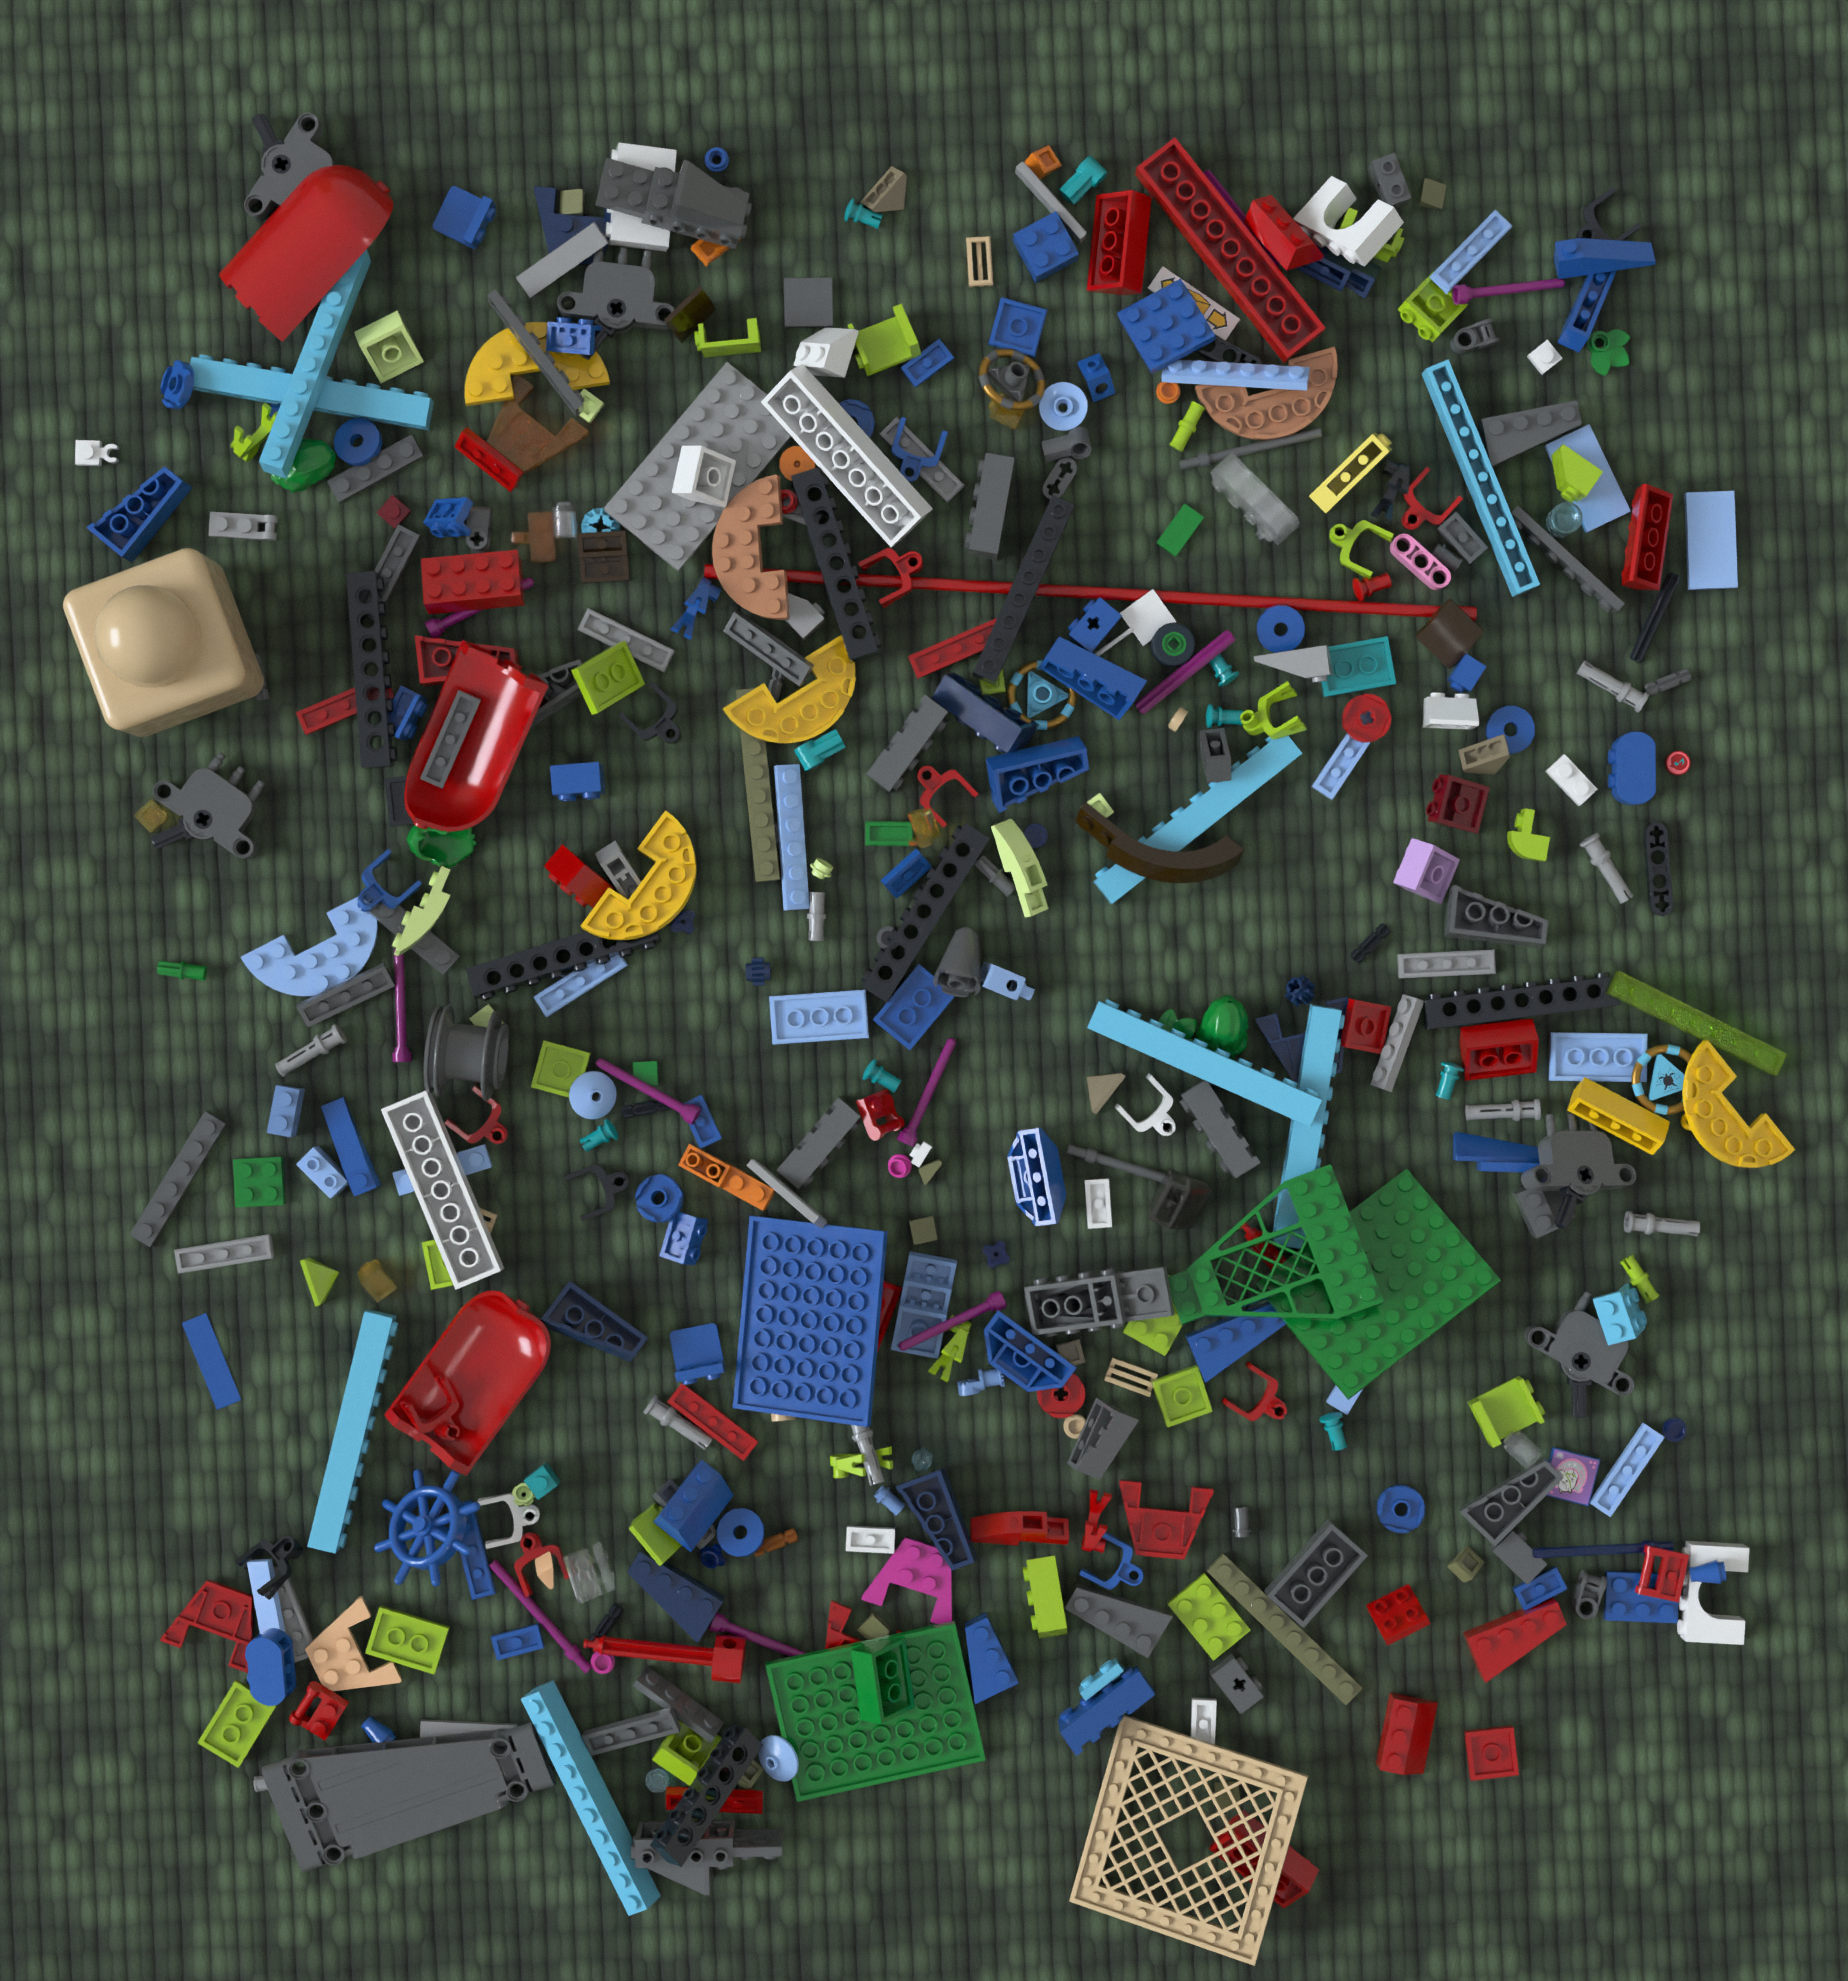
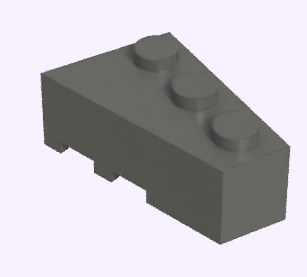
M1096 1398L1067 1464L1078 1472L1100 1480L1139 1420L1121 1407Z

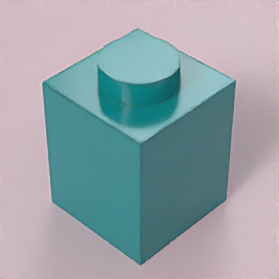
M545 1462L524 1479V1482L539 1500L558 1486L560 1479L548 1463Z

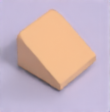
M547 1552L535 1559L537 1576L551 1590L554 1588L553 1563L551 1553Z

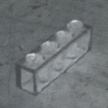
M1230 453L1211 471L1213 480L1211 483L1220 493L1224 491L1229 496L1228 501L1236 509L1240 507L1245 512L1244 516L1253 526L1257 524L1262 529L1261 534L1269 542L1273 540L1279 545L1300 526L1298 517L1233 453Z

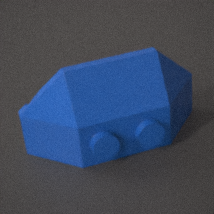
M1041 1127L1020 1130L1017 1132L1016 1139L1007 1156L1016 1204L1032 1220L1035 1226L1059 1223L1066 1198L1058 1148Z
M999 1310L984 1328L988 1363L1027 1392L1062 1388L1076 1369L1064 1357Z

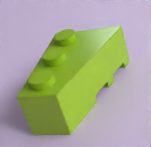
M1055 1556L1026 1560L1027 1567L1022 1568L1025 1582L1030 1581L1031 1591L1026 1592L1029 1606L1034 1605L1035 1615H1031L1033 1630H1038L1039 1639L1068 1634Z

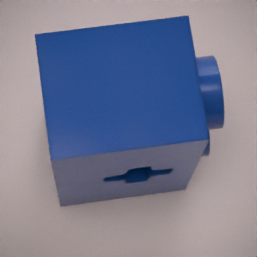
M1100 597L1096 602L1092 599L1083 609L1086 612L1081 620L1076 618L1068 627V630L1071 631L1068 634V638L1079 647L1091 653L1122 617L1121 614ZM1096 619L1098 621V629L1092 628V630H1089V623L1087 621L1092 622Z

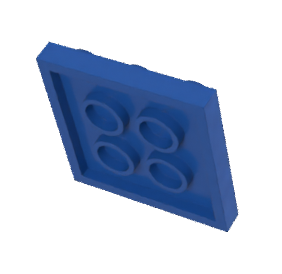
M1181 279L1117 313L1120 322L1151 374L1216 340L1215 334Z

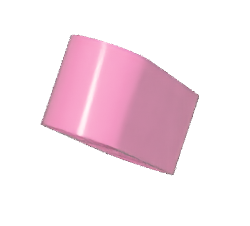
M1400 534L1392 540L1390 544L1391 554L1430 589L1441 590L1449 584L1451 580L1450 571L1412 536ZM1397 541H1405L1408 545V550L1406 552L1399 551ZM1417 556L1425 559V568L1416 566L1415 558ZM1435 572L1443 575V584L1434 582L1433 574Z

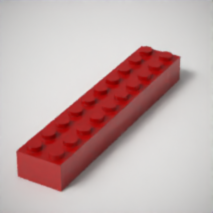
M1175 137L1136 168L1135 175L1284 364L1324 332L1325 326Z

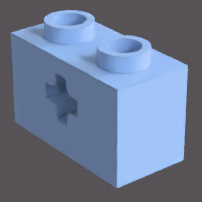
M319 1146L313 1147L296 1164L330 1199L336 1197L349 1184L344 1171Z

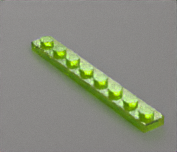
M1616 971L1607 994L1702 1041L1708 1040L1712 1046L1773 1076H1778L1787 1055L1786 1053L1621 971Z

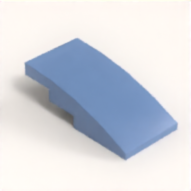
M910 1251L891 1350L938 1359L943 1333L905 1351H901L898 1345L901 1341L946 1321L957 1260Z

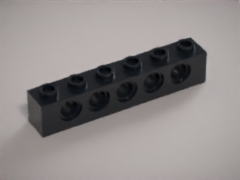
M731 1724L725 1731L723 1738L717 1747L712 1750L704 1766L697 1772L696 1778L690 1787L685 1790L675 1809L670 1812L665 1824L656 1833L650 1846L667 1863L680 1867L683 1866L763 1746L746 1727Z

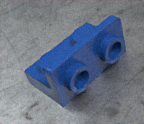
M557 317V322H547L546 351L594 355L595 330L601 331V326L593 325V320L579 319L578 324L571 323L572 318Z
M468 497L436 499L423 523L430 529L433 535L439 538L469 536L471 530L463 522L469 516L473 502Z
M680 1211L669 1221L659 1256L681 1264L695 1265L700 1257L702 1240L707 1233L708 1219Z

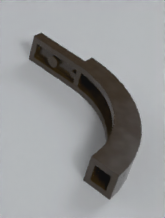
M1087 802L1080 807L1075 821L1083 830L1095 837L1100 844L1108 848L1106 857L1139 876L1162 882L1193 883L1215 878L1235 867L1244 852V849L1227 835L1218 842L1195 851L1174 852L1153 848L1124 833Z

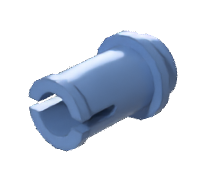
M881 1486L874 1495L877 1499L876 1502H881L896 1516L904 1508L905 1503L891 1493L889 1487Z

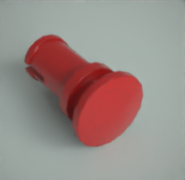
M1387 572L1370 579L1365 577L1361 581L1357 578L1352 580L1353 591L1360 602L1364 601V595L1368 597L1373 592L1392 586Z

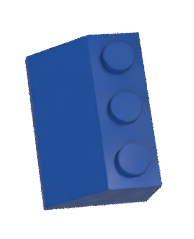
M701 1460L657 1515L653 1523L691 1552L734 1495L721 1474Z

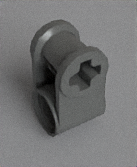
M1489 318L1458 330L1450 340L1452 351L1456 354H1465L1499 343L1500 340L1496 338L1492 326L1493 319ZM1458 337H1465L1468 340V346H1462L1458 341Z
M472 506L466 519V526L471 530L470 535L466 536V543L474 553H485L491 544L492 507ZM480 536L483 542H479V546H476L473 541H477Z
M1581 1570L1571 1605L1575 1614L1587 1620L1596 1616L1601 1598L1606 1589V1576L1597 1577L1587 1574L1586 1570ZM1588 1601L1590 1604L1589 1610L1581 1613V1603Z

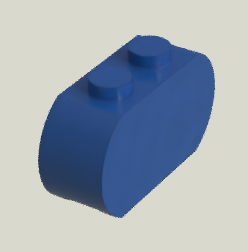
M1630 732L1624 734L1613 742L1612 750L1608 751V763L1612 764V774L1608 775V787L1612 788V795L1618 802L1634 806L1647 802L1656 793V746L1654 740L1645 733Z
M269 1628L262 1631L246 1647L245 1659L248 1663L247 1681L250 1685V1693L256 1701L266 1706H274L281 1703L296 1688L293 1641L289 1635L280 1629Z

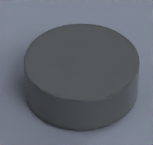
M891 926L883 927L877 933V943L885 950L890 943L887 938L894 928Z

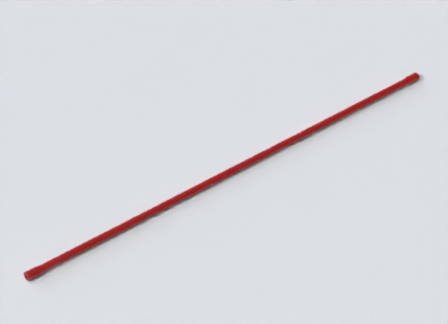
M705 564L704 578L718 579L714 564ZM763 568V572L784 570V569H766V568ZM785 570L787 572V582L825 584L820 571ZM858 574L859 578L855 579L857 586L902 588L901 576ZM911 577L913 589L1008 594L1013 582ZM843 582V583H840L839 585H850V584H848V583H846V582ZM1040 584L1035 596L1098 599L1100 597L1105 600L1137 601L1150 590ZM1154 590L1163 603L1250 608H1268L1279 604L1304 611L1433 618L1432 614L1441 607L1433 605ZM1459 606L1474 621L1476 620V607Z

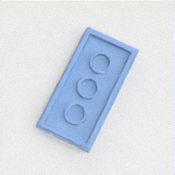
M1590 424L1544 446L1551 462L1553 452L1564 444L1603 471L1588 495L1578 503L1575 501L1571 503L1585 533L1630 512V508Z
M1734 491L1685 493L1688 590L1737 588Z
M866 990L769 996L773 1045L869 1038Z
M1549 1032V1081H1582L1586 1077L1591 1081L1631 1082L1632 1071L1636 1061L1647 1051L1648 1034ZM1647 1064L1642 1069L1640 1082H1647Z

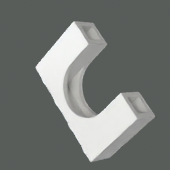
M618 143L616 150H612L611 159L654 171L655 167H666L675 172L677 150ZM607 209V213H611V221L606 222L605 237H609V245L667 251L670 238L669 230L641 223L642 218Z
M1331 176L1293 220L1318 246L1322 248L1326 246L1335 255L1341 254L1350 263L1354 264L1357 262L1365 267L1404 222L1393 206L1378 199L1354 225L1345 229H1334L1339 218L1354 203L1356 197L1347 183Z
M1686 1541L1685 1547L1682 1548L1681 1552L1687 1553L1689 1559L1683 1582V1595L1680 1596L1678 1603L1679 1610H1682L1681 1620H1678L1677 1623L1678 1634L1686 1642L1744 1645L1745 1620L1740 1616L1714 1615L1705 1612L1698 1598L1702 1582H1691L1689 1568L1717 1560V1562L1724 1561L1725 1571L1748 1572L1749 1548L1744 1544Z

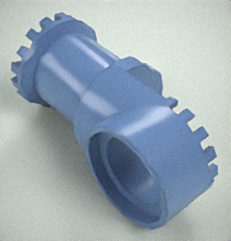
M978 1369L979 1379H967L968 1382L966 1380L957 1382L959 1396L977 1394L985 1390L986 1387L1000 1385L1005 1387L1004 1378H1002L1004 1376L1001 1375L1003 1373L997 1369L984 1371Z

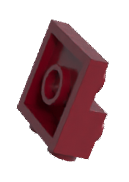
M1439 774V778H1436L1432 784V791L1435 792L1433 802H1430L1426 808V814L1429 816L1428 821L1478 834L1490 787L1451 775Z

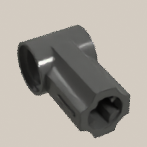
M1075 427L1069 431L1068 435L1042 441L1044 456L1047 462L1070 456L1076 459H1084L1091 453L1089 432L1084 427Z

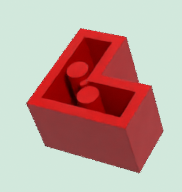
M563 844L544 865L550 872L548 877L557 885H560L559 887L569 896L574 893L576 895L574 899L583 907L589 905L594 908L608 888L614 889L602 876L591 869Z

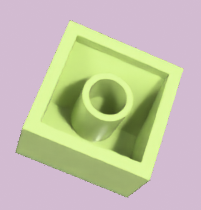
M398 311L354 332L361 350L380 383L424 362Z

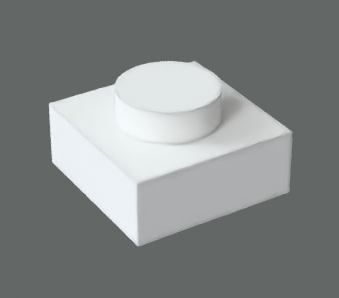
M1548 339L1527 356L1541 375L1562 359Z
M925 1141L921 1145L917 1143L910 1153V1156L913 1157L911 1163L920 1167L932 1146Z

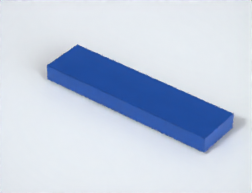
M473 1499L461 1503L465 1506L472 1503ZM476 1512L466 1516V1528L462 1540L463 1543L473 1549V1552L470 1556L460 1552L472 1600L496 1594Z

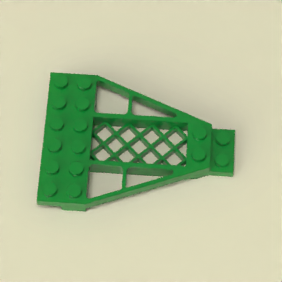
M1331 1164L1284 1181L1187 1268L1186 1271L1168 1277L1172 1300L1182 1325L1202 1317L1219 1316L1340 1320L1384 1303ZM1286 1189L1299 1221L1294 1225L1269 1233L1265 1229L1259 1211ZM1257 1216L1263 1232L1261 1237L1223 1251L1219 1250V1247L1249 1220ZM1303 1229L1305 1237L1295 1233V1231ZM1288 1234L1283 1246L1271 1241ZM1291 1235L1304 1240L1299 1253L1286 1247ZM1307 1242L1314 1260L1302 1255ZM1265 1243L1260 1254L1249 1249ZM1268 1243L1281 1249L1276 1261L1263 1256ZM1284 1250L1297 1256L1292 1269L1279 1263ZM1242 1251L1238 1262L1226 1258ZM1245 1252L1258 1257L1253 1270L1240 1264ZM1300 1258L1313 1263L1308 1276L1295 1270ZM1261 1259L1274 1264L1269 1277L1256 1272ZM1219 1260L1215 1270H1213L1211 1262ZM1223 1260L1235 1265L1230 1278L1217 1273ZM1277 1266L1290 1272L1285 1284L1272 1279ZM1315 1266H1317L1319 1273L1312 1275ZM1238 1267L1251 1273L1246 1286L1233 1280ZM1293 1273L1303 1278L1288 1284ZM1254 1274L1267 1280L1262 1293L1249 1287ZM1216 1276L1228 1281L1223 1294ZM1321 1280L1334 1313H1297L1290 1291ZM1270 1282L1281 1286L1266 1292ZM1231 1283L1244 1288L1239 1301L1226 1296ZM1247 1290L1257 1294V1296L1243 1300ZM1284 1293L1287 1295L1293 1312L1243 1311L1241 1308ZM1225 1299H1227V1300H1229V1301H1231V1302H1233V1303H1235V1304H1232V1305H1230V1306H1227V1304H1226V1302H1225Z

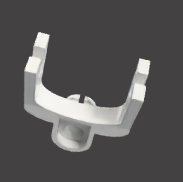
M1148 1073L1145 1077L1163 1095V1100L1156 1111L1148 1118L1135 1122L1118 1103L1114 1107L1138 1132L1146 1131L1153 1126L1161 1135L1169 1136L1176 1129L1174 1120L1167 1114L1173 1104V1098ZM1163 1123H1170V1128L1163 1130Z
M512 1493L478 1498L477 1502L480 1503V1506L499 1501L507 1502L514 1521L512 1536L488 1540L485 1543L486 1549L519 1542L523 1532L522 1526L531 1525L538 1521L540 1516L538 1507L534 1504L529 1506L516 1505L513 1501L515 1497ZM532 1512L535 1516L532 1519H528L525 1514Z

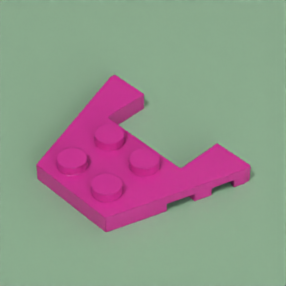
M905 1536L895 1549L894 1554L890 1556L887 1563L862 1594L861 1600L882 1606L889 1583H894L937 1597L930 1622L935 1624L951 1622L952 1587L950 1567L936 1546Z

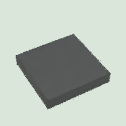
M832 277L784 278L785 328L833 327Z

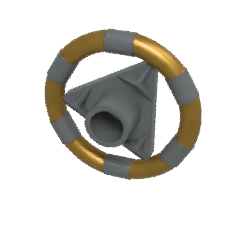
M997 349L986 355L979 367V380L982 389L999 406L1009 410H1027L1038 404L1044 396L1046 383L1043 372L1038 364L1024 353L1015 349ZM1008 357L1019 361L1011 363L1010 366L989 368L998 358ZM1030 369L1033 372L1037 388L1035 394L1029 399L1022 401ZM989 377H990L1011 399H1008V398H1006V397H1003V396L999 395V394L993 389Z

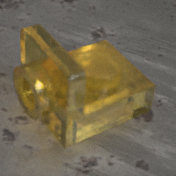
M1000 392L999 395L1006 397L1005 393ZM991 400L988 409L991 410L990 418L1016 430L1025 410H1009L999 406L993 400Z
M931 808L913 810L908 813L915 833V837L908 841L909 846L919 845V848H924L933 843L932 840L940 835Z
M377 1259L364 1264L358 1272L360 1284L377 1302L397 1289L395 1282L381 1268L380 1262Z

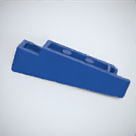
M1455 1132L1453 1135V1160L1477 1161L1476 1170L1524 1172L1540 1165L1538 1147L1461 1132Z

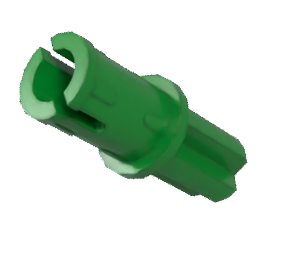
M161 960L158 962L157 973L159 975L179 977L180 980L189 978L205 981L207 966L186 964L185 961L177 963Z

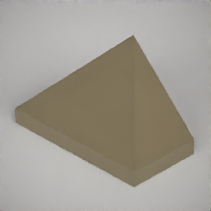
M891 166L860 203L873 212L904 210L906 174Z
M1504 734L1458 750L1463 771L1466 773L1495 775L1510 758Z
M1115 1073L1087 1077L1090 1107L1094 1114L1099 1112L1126 1077L1125 1075Z

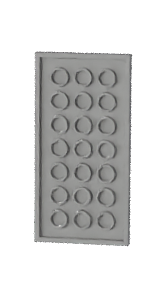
M726 362L603 509L679 572L716 528L717 522L725 507L691 501L672 493L682 446H703L736 460L727 500L728 504L738 492L759 477L792 436L761 403L767 394Z

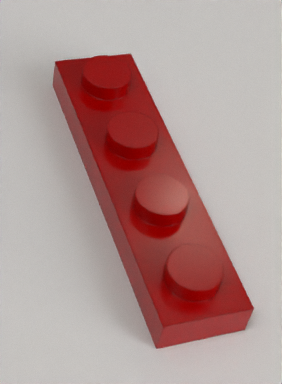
M997 618L908 656L917 679L982 652Z
M355 687L296 712L305 735L312 734L356 715ZM378 688L372 689L369 693L371 701H375L380 697ZM389 688V698L394 699L393 690Z
M683 1382L667 1401L743 1461L759 1442V1440L688 1385H683Z
M667 1786L666 1810L675 1809L683 1797V1793L689 1787ZM733 1789L719 1812L762 1814L763 1791Z

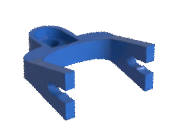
M901 417L891 447V453L896 458L902 460L899 472L908 482H913L918 478L921 467L932 468L938 464L948 432L943 430L940 434L933 457L915 456L899 446V440L906 418ZM910 469L912 477H907L905 470Z
M703 577L698 588L684 603L688 606L687 610L672 626L671 630L678 633L682 625L686 626L684 637L691 640L697 611L705 614L708 599L715 602L722 588L711 584L712 581Z
M389 849L362 873V880L366 888L360 892L357 903L358 908H362V912L371 911L380 902L391 909H395L415 894L422 884L418 880L400 897H394L388 894L376 882L372 872L388 860L391 854ZM364 900H370V904L365 903Z
M1106 1531L1102 1538L1123 1549V1558L1118 1570L1108 1580H1103L1082 1568L1079 1575L1108 1590L1116 1587L1120 1580L1131 1586L1139 1585L1144 1578V1572L1139 1566L1130 1562L1133 1556L1132 1546ZM1137 1571L1139 1577L1132 1578L1130 1572Z

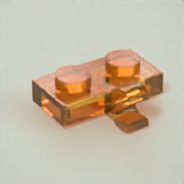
M552 511L528 513L529 532H513V544L530 543L532 562L556 561Z

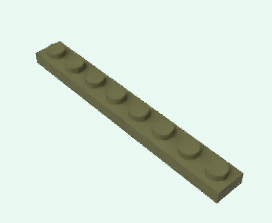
M755 688L736 690L737 699ZM740 729L756 882L780 880L766 741L755 738Z
M1224 1553L1207 1569V1572L1345 1705L1363 1689L1353 1677Z

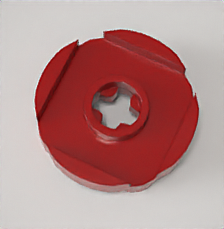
M1363 694L1353 698L1346 704L1342 713L1343 729L1349 737L1361 743L1374 742L1383 737L1389 730L1392 720L1386 702L1373 694ZM1367 712L1371 713L1370 718L1373 719V722H1368L1366 725H1364L1362 723L1360 715H1365Z
M1072 1373L1063 1386L1064 1391H1068V1395L1063 1396V1400H1058V1396L1054 1395V1391H1058L1059 1388L1037 1391L1038 1403L1050 1416L1067 1418L1077 1412L1083 1405L1085 1388L1078 1375Z

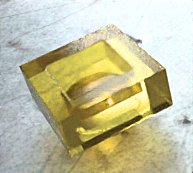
M154 799L147 802L134 815L150 833H154L170 818Z

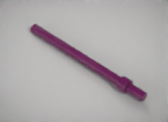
M495 1559L489 1567L564 1649V1654L570 1661L573 1659L582 1671L587 1673L592 1666L580 1654L581 1650L577 1645L571 1644L529 1596L525 1597L519 1584Z

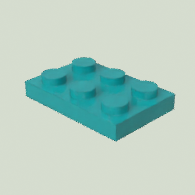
M1388 636L1329 647L1333 676H1327V681L1321 682L1324 697L1396 684Z

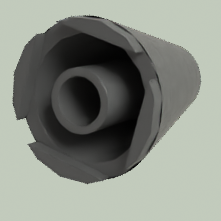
M963 927L955 931L934 974V986L936 988L937 984L941 986L942 992L955 997H969V993L975 992L976 995L981 990L979 937L971 928Z

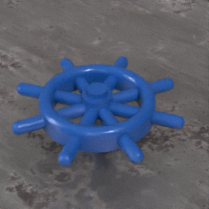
M416 1469L413 1473L416 1489L409 1492L398 1504L389 1499H385L382 1502V1506L393 1514L389 1525V1538L375 1544L374 1550L380 1553L392 1548L396 1557L403 1562L394 1579L397 1585H401L404 1582L411 1567L421 1570H429L432 1585L435 1587L439 1586L441 1583L439 1566L446 1563L456 1551L466 1556L472 1554L473 1549L463 1543L462 1540L465 1534L466 1516L478 1511L480 1503L472 1502L463 1506L459 1498L451 1492L459 1478V1472L452 1470L443 1488L432 1485L425 1486L422 1470ZM437 1498L429 1512L427 1499ZM446 1503L449 1513L438 1517ZM416 1506H419V1516L411 1513ZM406 1523H411L412 1529L405 1531ZM450 1523L449 1528L445 1527L444 1525ZM416 1537L410 1550H408L406 1541ZM434 1541H442V1545L436 1550ZM425 1542L427 1556L418 1558L417 1556Z

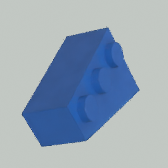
M987 1612L965 1622L975 1704L1019 1682L1018 1676Z

